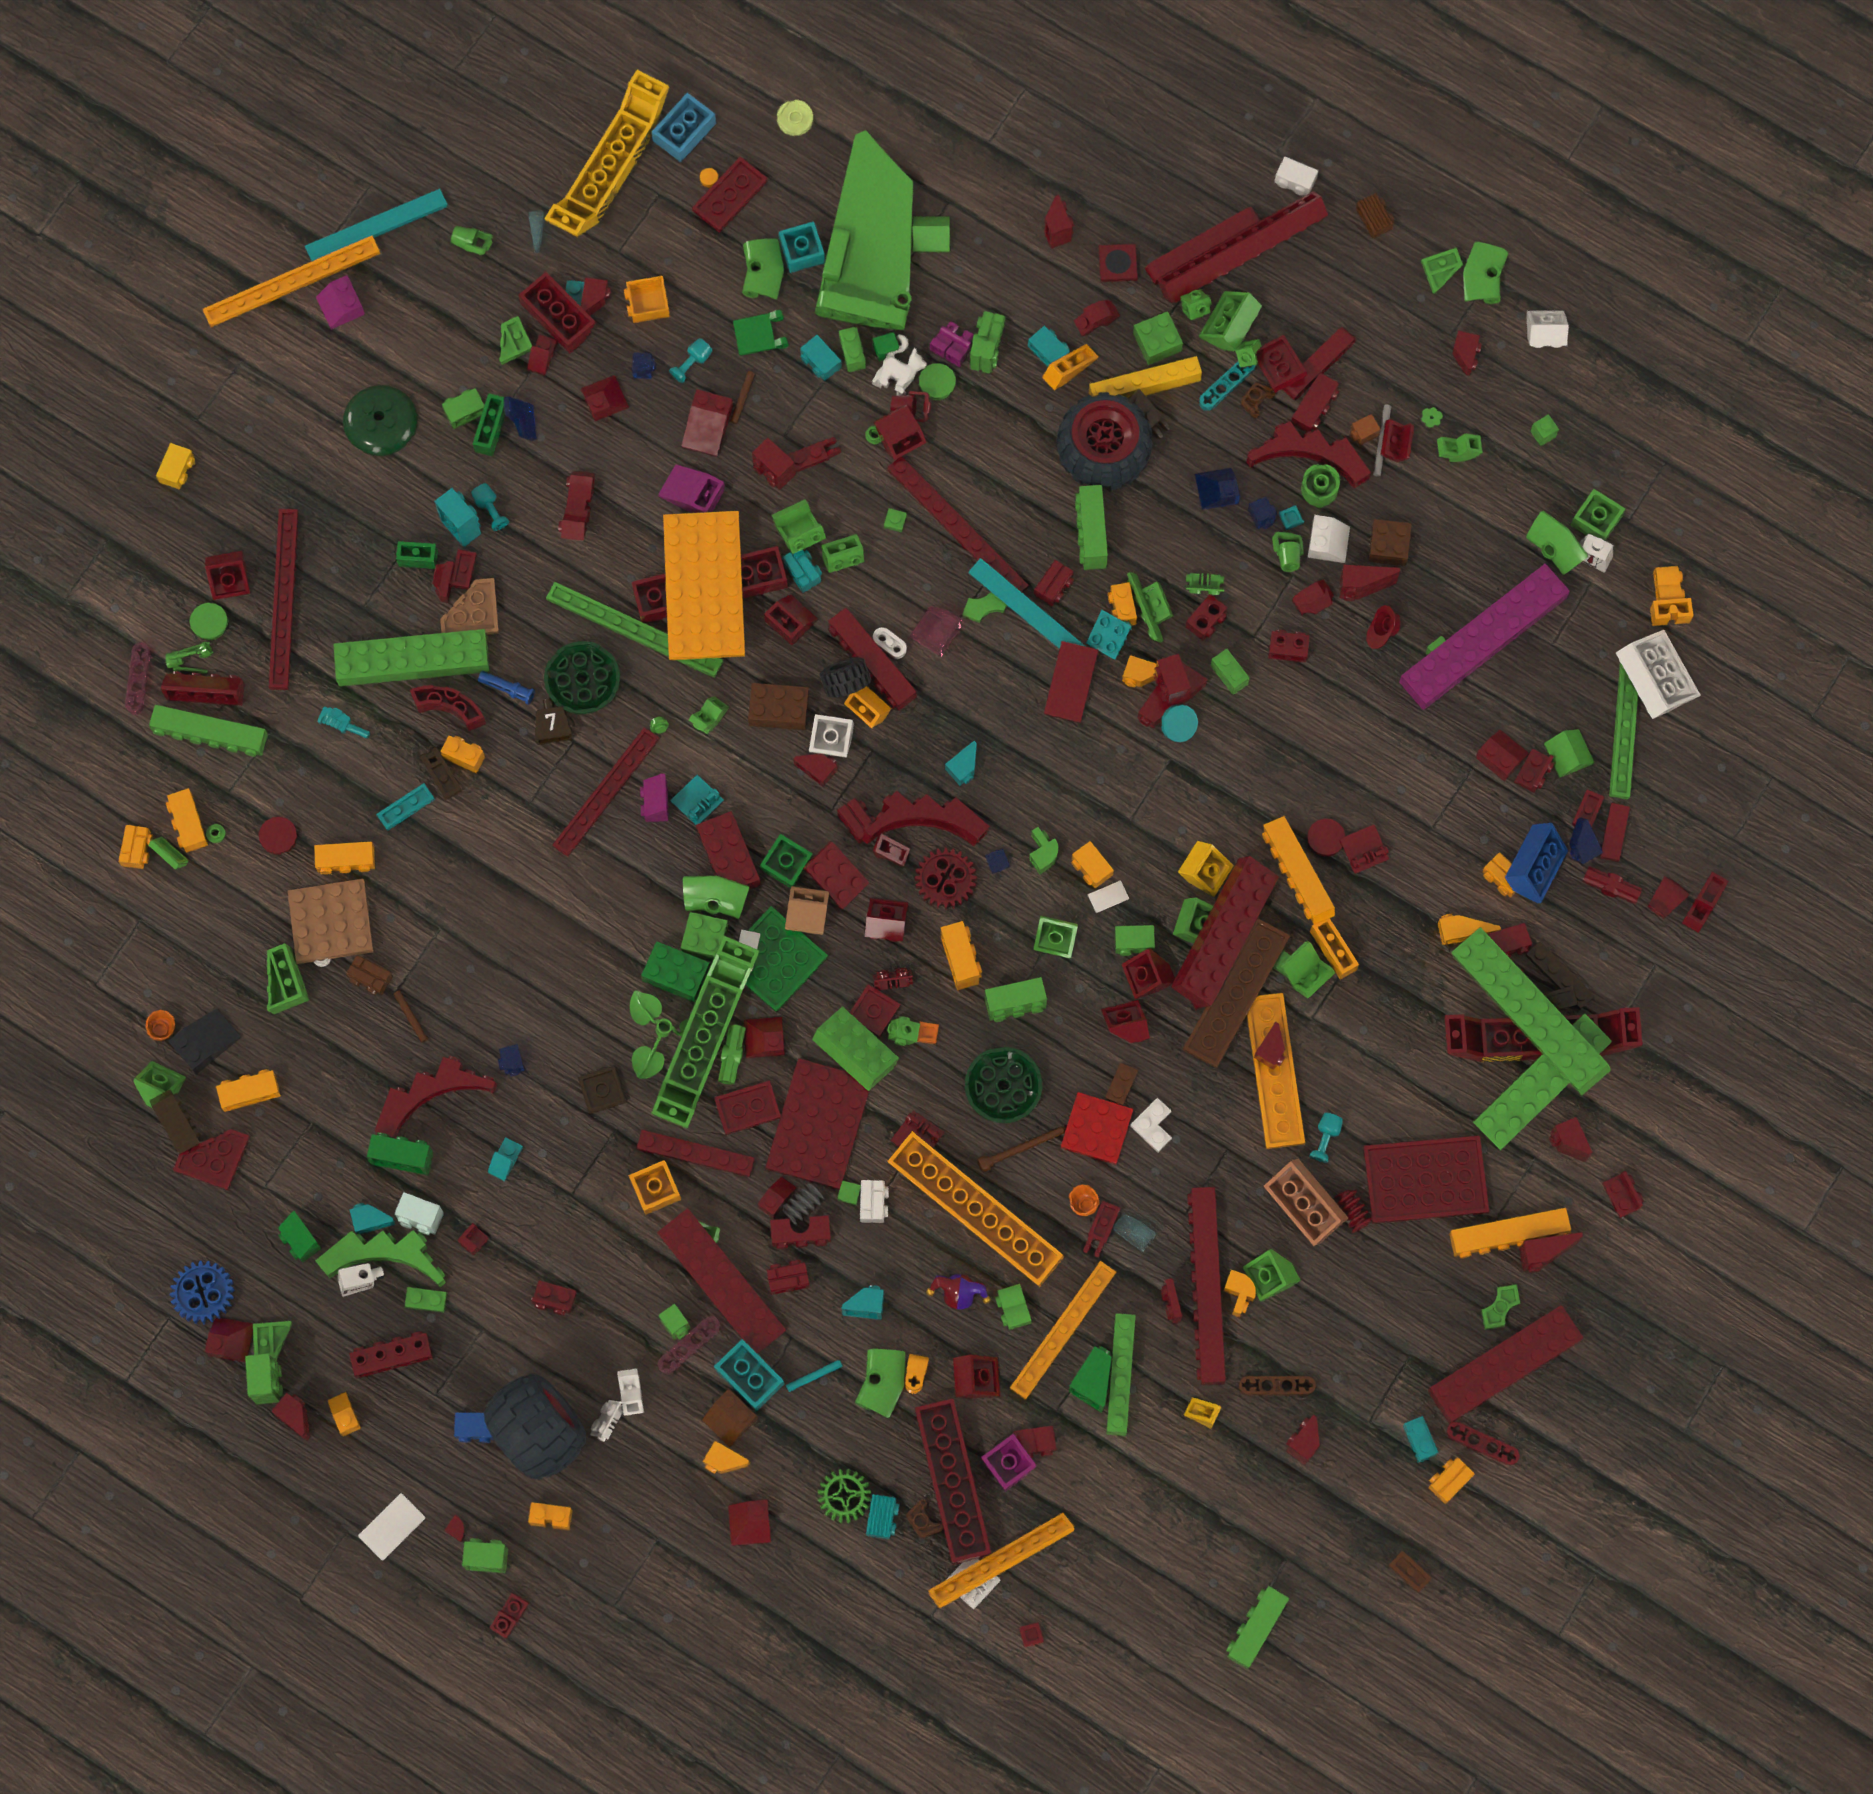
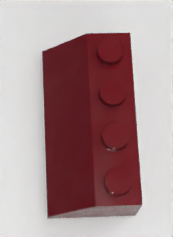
M547 272L542 274L518 295L520 304L569 354L585 341L596 324L585 310Z
M175 671L172 674L166 673L161 684V691L167 701L242 706L245 684L242 678L235 675H230L229 677H221L218 674L202 676L200 673L184 675L182 672Z

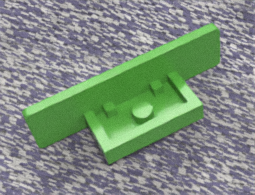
M1127 573L1129 578L1127 582L1130 583L1131 589L1134 590L1136 595L1134 599L1143 612L1141 616L1149 627L1148 634L1150 638L1160 643L1163 642L1164 639L1157 624L1173 617L1161 584L1155 582L1143 589L1137 574Z

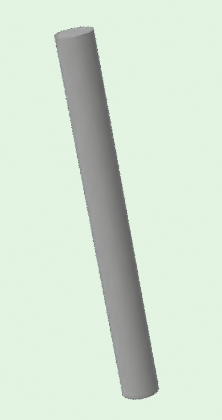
M1384 405L1374 476H1381L1383 456L1380 454L1385 421L1390 418V405Z

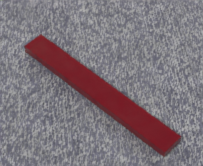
M645 727L641 730L552 844L555 849L569 857L660 740L657 735Z

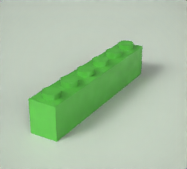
M159 705L154 706L149 723L152 732L158 736L166 734L176 740H183L184 738L194 744H201L202 742L212 748L224 747L230 752L237 753L242 751L246 755L253 757L256 755L262 756L268 736L263 728Z
M1117 1313L1115 1315L1106 1435L1126 1436L1135 1315Z

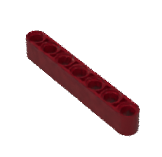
M1248 207L1152 261L1145 267V271L1153 283L1157 285L1159 284L1158 278L1261 220L1254 209Z

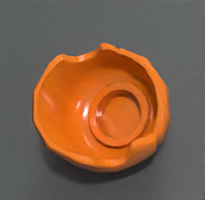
M157 1010L152 1012L147 1018L146 1032L153 1040L164 1041L169 1039L174 1033L175 1019L168 1011Z
M1078 1185L1069 1194L1070 1207L1079 1216H1089L1095 1213L1099 1206V1197L1096 1191L1089 1185Z

